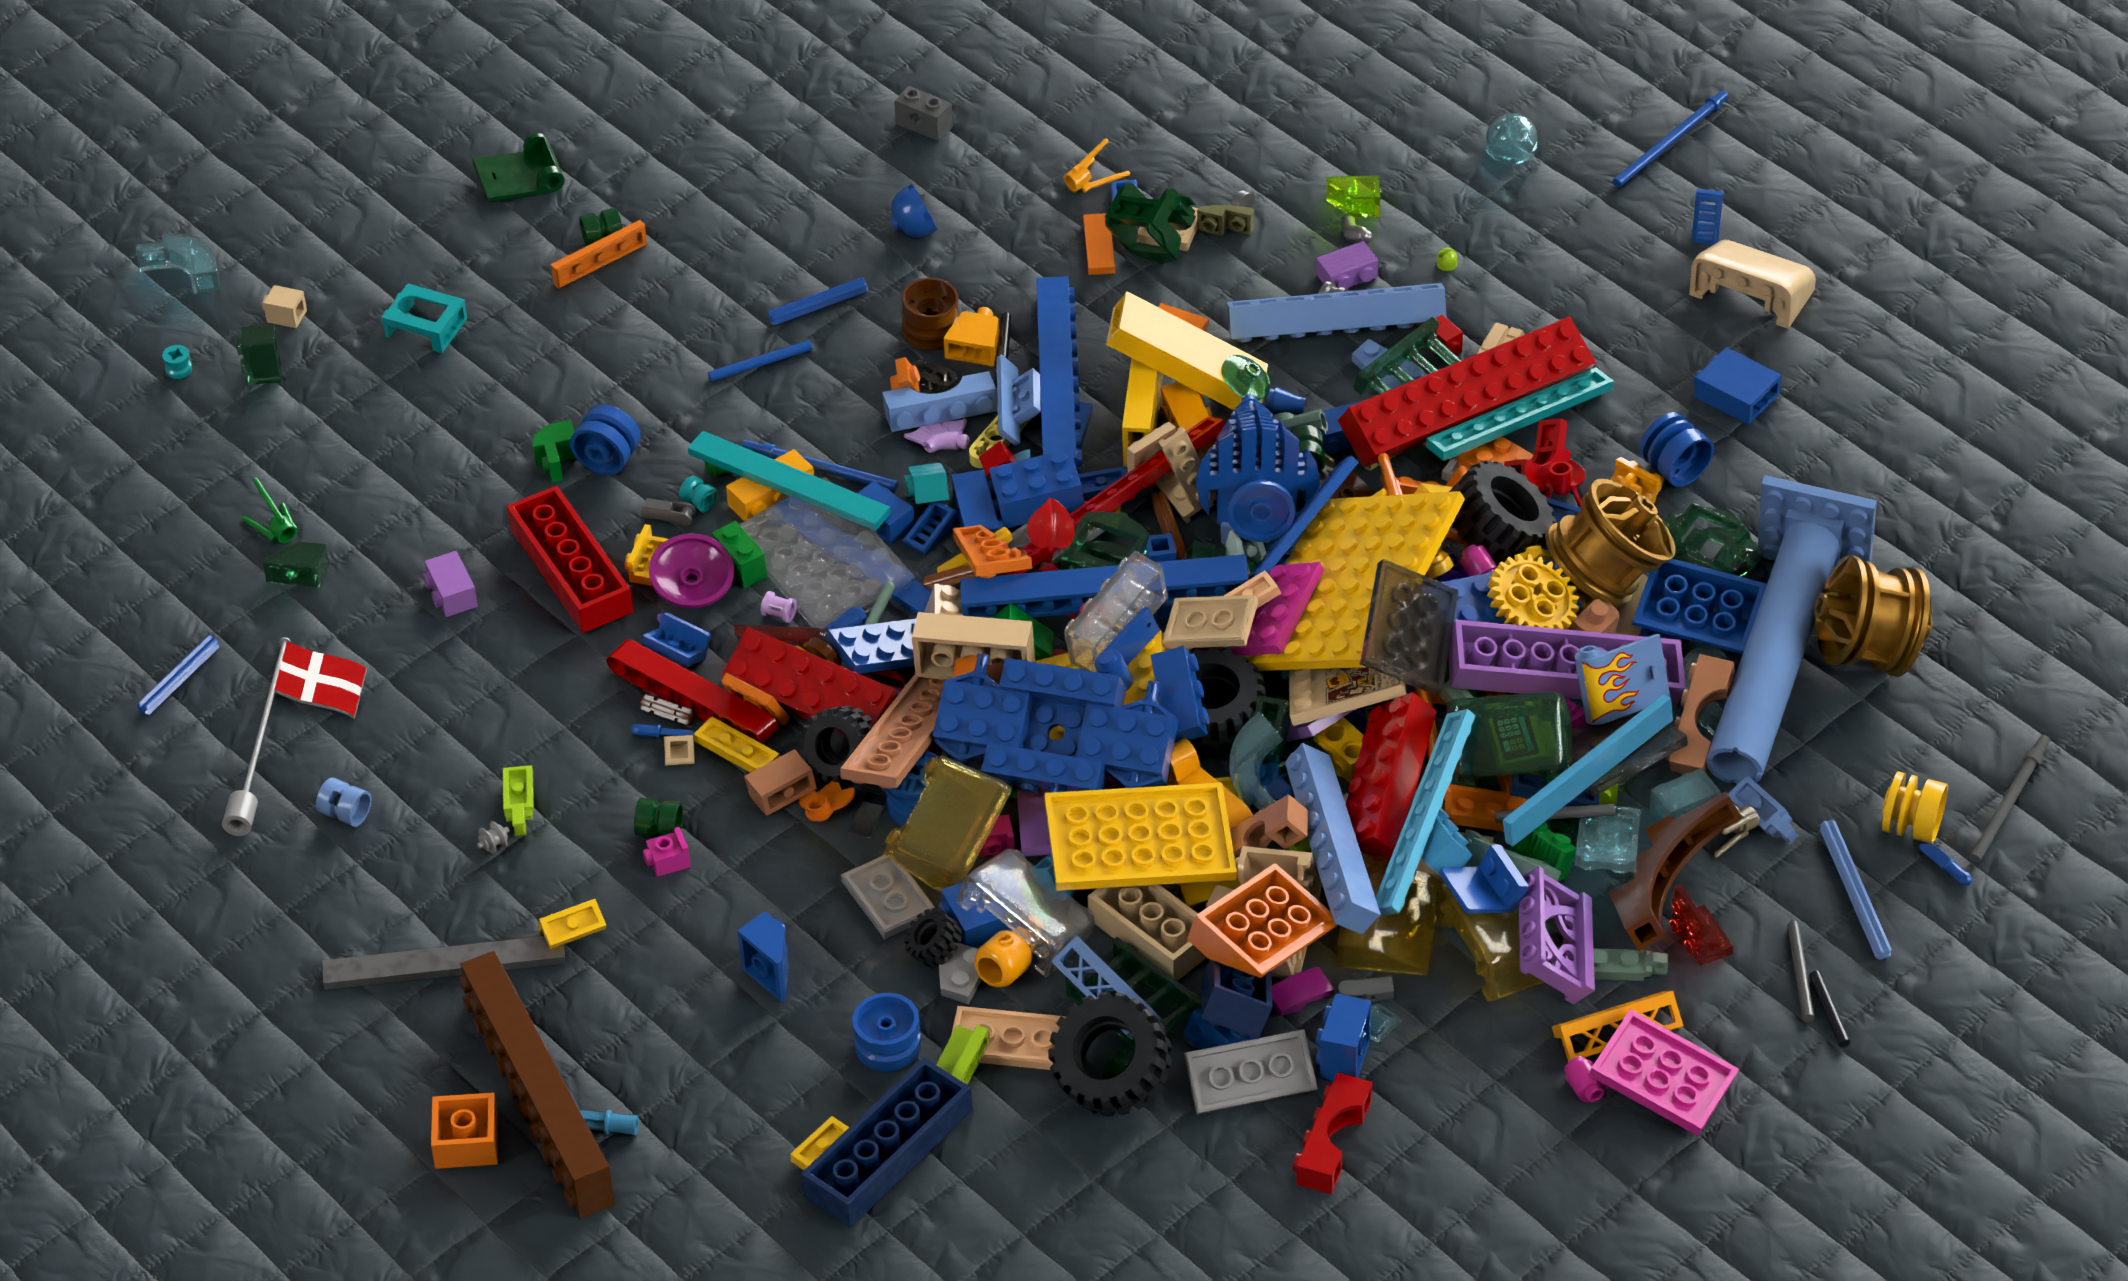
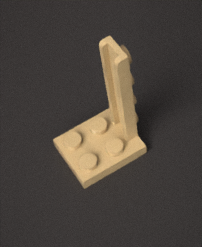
M1181 426L1169 438L1158 442L1173 471L1163 474L1157 479L1155 484L1161 492L1166 494L1168 501L1187 524L1191 521L1189 517L1204 509L1199 501L1196 479L1201 461L1205 455L1200 449L1198 453L1196 452L1187 432ZM1210 490L1209 508L1214 505L1213 501L1216 500V490Z

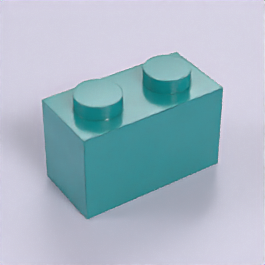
M941 462L908 467L909 475H904L905 489L908 492V497H913L916 504L949 500L946 471Z

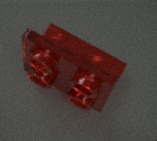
M1681 884L1676 885L1674 898L1672 899L1673 913L1670 925L1675 935H1680L1684 941L1688 954L1694 956L1700 966L1733 954L1732 943L1706 906L1701 905L1697 907Z

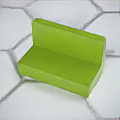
M977 1024L974 1031L957 1025L936 1065L968 1085L991 1041L988 1029Z

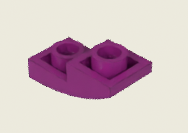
M1315 967L1272 986V1006L1279 1016L1302 1011L1308 1002L1328 998L1335 989L1321 969Z

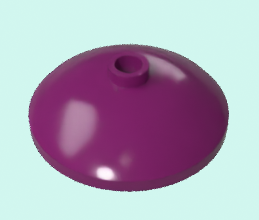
M682 534L668 539L656 549L650 560L649 577L655 592L666 602L682 608H701L717 602L728 592L734 578V564L732 557L717 540L701 534ZM688 580H695L696 582L690 583V582H687V581H688Z

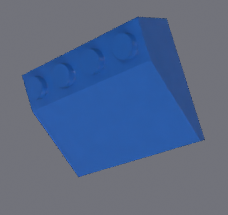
M1671 559L1669 562L1662 564L1657 570L1650 571L1632 625L1743 654L1767 584Z

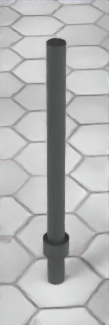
M2040 735L2034 747L2030 748L2023 758L2024 764L1970 854L1971 861L1975 863L1981 861L2033 770L2039 768L2044 759L2043 753L2050 743L2048 736Z

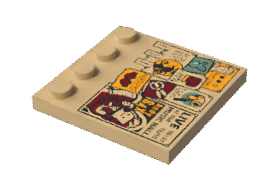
M1400 640L1389 643L1377 667L1289 671L1290 718L1293 726L1406 695L1404 656Z

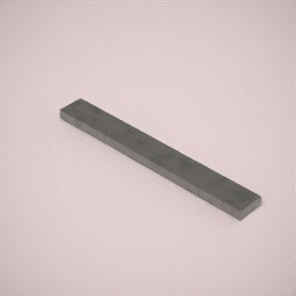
M541 936L322 960L324 990L462 975L460 963L495 951L504 970L565 964L564 944L549 949L545 937Z

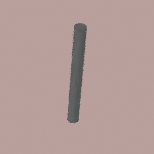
M1615 804L1562 807L1547 820L1615 816ZM1514 810L1495 811L1496 823L1503 822V819Z
M1791 921L1787 924L1802 1020L1804 1022H1811L1815 1017L1800 925L1797 921Z

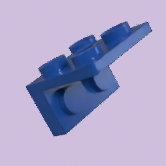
M1490 845L1478 867H1442L1439 871L1446 886L1467 914L1514 913L1529 887L1501 845Z

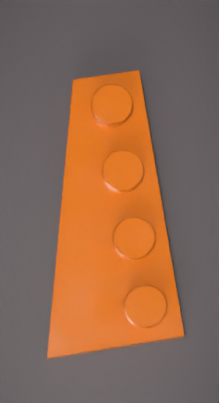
M982 525L953 528L954 540L976 577L992 578L998 573L1032 569L1031 557L1028 555L1021 557L1019 549H1009L1008 542L1003 539H996V534Z

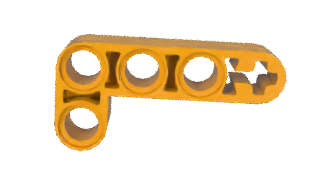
M1182 738L1174 743L1166 782L1167 786L1220 783L1201 768L1197 752L1188 739ZM1223 786L1229 827L1231 829L1253 816V814L1243 801Z

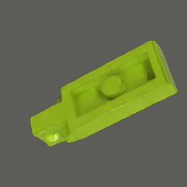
M532 765L503 768L504 816L506 817V822L512 821L514 836L526 835V820H533L534 788Z

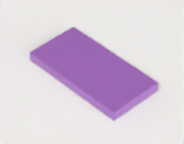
M1017 789L1021 852L1023 857L1051 855L1044 803V793H1049L1047 791L1038 790L1037 794H1031Z

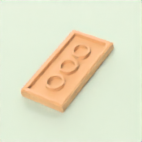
M957 1006L952 1033L957 1025L974 1031L977 1024L988 1029L991 1041L979 1063L1051 1070L1050 1067L1053 1063L1048 1059V1050L1054 1048V1045L1049 1040L1052 1032H1058L1060 1027L1056 1023L1061 1016Z

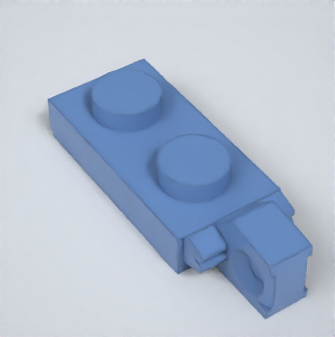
M1748 775L1728 793L1734 805L1739 809L1749 805L1756 810L1759 816L1758 827L1767 835L1769 834L1774 838L1779 834L1789 844L1798 837L1795 829L1789 824L1793 819L1789 816L1787 810Z

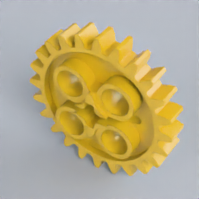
M1518 554L1514 560L1508 557L1505 562L1501 561L1490 576L1491 580L1487 585L1491 589L1487 597L1494 599L1490 604L1491 607L1499 608L1496 616H1504L1506 618L1504 624L1512 623L1513 625L1567 630L1577 617L1576 612L1579 609V606L1576 605L1579 597L1572 595L1576 587L1567 585L1571 578H1562L1560 574L1563 569L1561 568L1556 571L1553 570L1552 561L1545 565L1543 564L1542 557H1539L1537 561H1533L1531 554H1528L1524 560Z

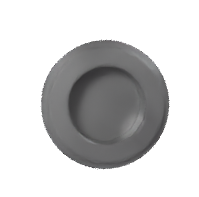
M1242 190L1233 197L1231 205L1253 209L1255 198L1253 194Z

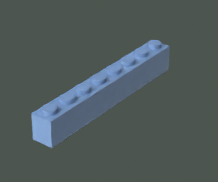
M1442 283L1227 302L1228 331L1230 338L1236 339V342L1252 341V337L1261 336L1264 340L1278 339L1279 335L1284 334L1297 338L1306 336L1307 332H1316L1317 335H1329L1333 333L1332 330L1341 329L1345 333H1354L1363 327H1370V330H1384L1386 325L1409 328L1413 326V323L1424 322L1426 324L1440 315H1444L1447 318L1445 288Z
M1302 743L1295 752L1289 755L1285 765L1296 801L1308 810L1307 837L1334 923L1363 935L1381 915L1331 757L1329 754Z

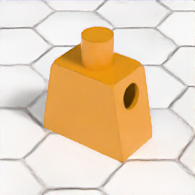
M980 307L977 313L966 311L960 313L944 336L946 359L995 366L999 344V319L993 316L992 310L987 307Z

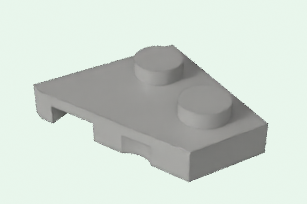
M956 942L955 944L958 946L957 951L952 949L950 953L953 956L950 959L945 957V963L939 964L941 996L969 1004L982 981L974 965V958L978 949Z

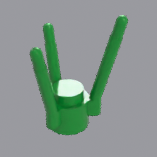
M253 478L254 484L273 512L274 517L269 522L270 531L247 516H242V520L267 536L271 543H274L276 540L280 543L291 541L296 536L298 528L293 523L285 503L280 504L283 513L281 515L258 478Z

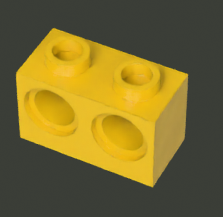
M1343 717L1314 735V741L1329 753L1335 773L1351 783L1364 735Z

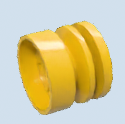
M1898 771L1893 782L1888 787L1884 799L1882 831L1891 833L1895 822L1898 821L1897 835L1903 836L1908 824L1913 825V839L1933 844L1943 817L1948 784L1928 779L1922 791L1917 790L1918 776L1912 775L1907 787H1905L1906 773Z

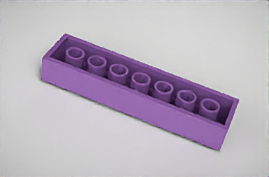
M1455 620L1447 637L1450 687L1582 699L1574 657L1576 653L1580 652V648L1593 645L1597 649L1608 652L1646 637ZM1661 638L1672 707H1676L1686 689L1681 640Z

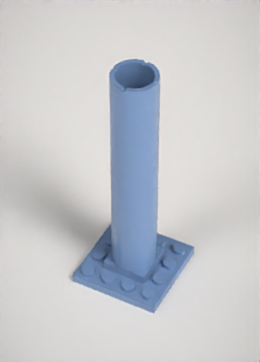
M1764 475L1761 485L1757 553L1760 557L1775 560L1706 758L1707 768L1720 780L1727 783L1734 782L1736 785L1747 775L1756 783L1761 780L1815 623L1814 607L1818 595L1825 593L1824 585L1836 564L1843 557L1852 555L1859 557L1862 561L1872 562L1877 500Z

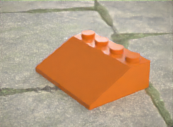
M1274 863L1197 914L1187 940L1208 959L1261 978L1338 926V924L1334 923L1331 911Z

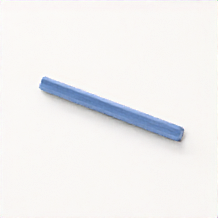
M1834 820L1823 821L1820 828L1821 834L1872 951L1878 960L1888 959L1891 956L1890 952L1892 949L1840 830Z

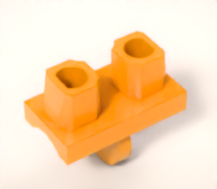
M1622 457L1616 459L1615 472L1611 480L1638 492L1654 504L1657 494L1662 488L1664 477L1657 473H1649L1642 469L1641 464L1635 461L1629 462Z

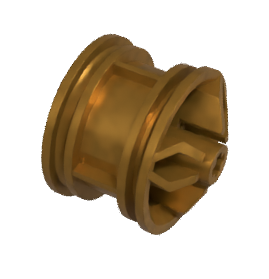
M1609 479L1595 480L1581 499V510L1575 516L1567 515L1563 517L1558 523L1551 525L1545 534L1546 544L1551 556L1559 568L1563 569L1564 574L1571 578L1569 580L1571 585L1588 597L1600 599L1604 603H1610L1616 608L1624 607L1631 600L1632 594L1639 588V577L1645 571L1657 570L1662 564L1669 562L1675 555L1673 538L1662 519L1657 515L1658 511L1655 505L1638 492Z
M1847 555L1836 564L1825 583V593H1820L1815 602V627L1822 659L1826 663L1833 665L1841 663L1851 665L1858 660L1870 661L1872 667L1876 670L1885 671L1890 676H1903L1914 664L1923 647L1924 639L1928 638L1932 629L1931 598L1928 580L1924 572L1911 567L1907 569L1894 568L1888 573L1877 571L1871 562L1862 561L1857 556Z

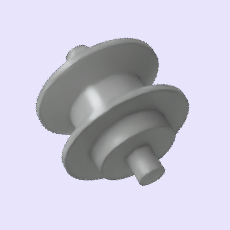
M491 821L490 830L486 831L484 828H480L478 848L481 849L483 847L486 851L495 854L497 852V845H501L504 848L507 847L508 827L503 828L500 824Z

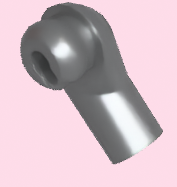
M1350 215L1342 218L1343 233L1347 241L1352 243L1362 241L1365 244L1370 243L1372 239L1371 231H1368L1363 226L1355 225V219Z

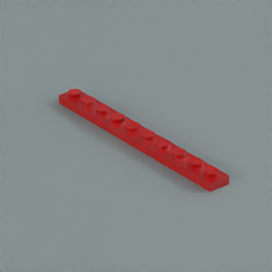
M1207 416L1186 431L1197 453L1204 445L1216 441V437L1225 426V422L1223 419ZM1162 449L1070 513L1075 528L1074 538L1080 533L1091 530L1100 519L1112 515L1121 504L1133 500L1142 489L1154 485L1163 474L1173 471ZM1029 542L1021 549L1026 550L1027 555L1031 557L1033 568L1038 563L1046 561L1049 547L1039 548L1032 542ZM1030 569L1019 570V571H1012V572H1005V573H1002V574H1008V573H1012V574L1030 573Z

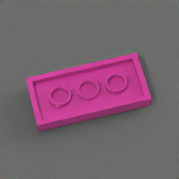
M1320 562L1275 565L1270 570L1269 576L1277 584L1281 594L1256 609L1246 646L1230 647L1236 656L1239 654L1249 656L1283 653L1324 572Z

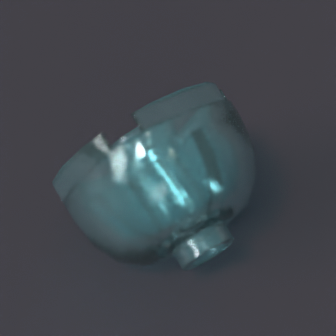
M1507 113L1498 116L1492 121L1486 133V151L1490 157L1499 162H1503L1504 159L1512 160V164L1525 162L1535 155L1538 146L1537 130L1530 119L1524 115Z

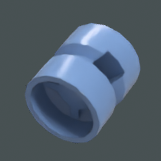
M329 778L318 792L316 809L323 815L337 818L345 824L357 827L366 819L371 807L372 798L371 794L366 790L356 786L350 787L348 783L336 778Z

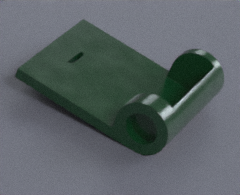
M540 133L526 138L523 144V152L472 159L488 202L553 193L561 189L565 182L548 138Z

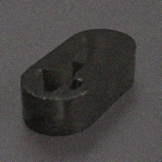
M919 359L911 364L917 367L920 375L919 386L935 393H943L958 385L957 374L949 368L927 359Z

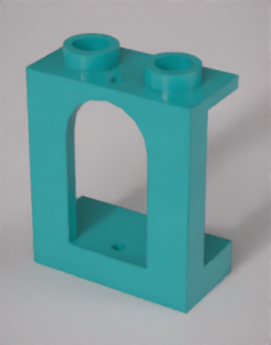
M407 284L402 292L397 294L393 304L382 315L385 337L389 338L396 328L431 338L433 351L439 353L444 352L467 320L464 299L412 284ZM414 299L447 307L437 322L407 314L414 305Z

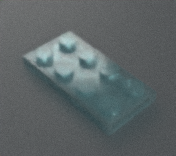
M1615 806V816L1580 818L1574 866H1579L1586 870L1608 869L1615 873L1635 872L1641 809Z

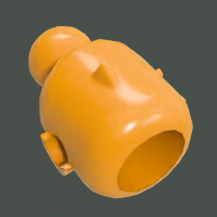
M1021 926L1015 931L1003 930L997 932L976 952L974 965L978 976L992 987L1002 988L1011 985L1031 965L1032 952L1037 949L1039 944V937L1036 931L1031 927Z

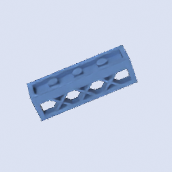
M1077 935L1051 961L1086 996L1091 995L1094 999H1099V993L1117 991V993L1126 994L1130 999H1137L1160 1022L1163 1020ZM1076 951L1080 955L1079 967L1066 968L1063 963ZM1097 972L1098 986L1085 987V973ZM1120 1029L1127 1037L1131 1038L1133 1036L1129 1031Z

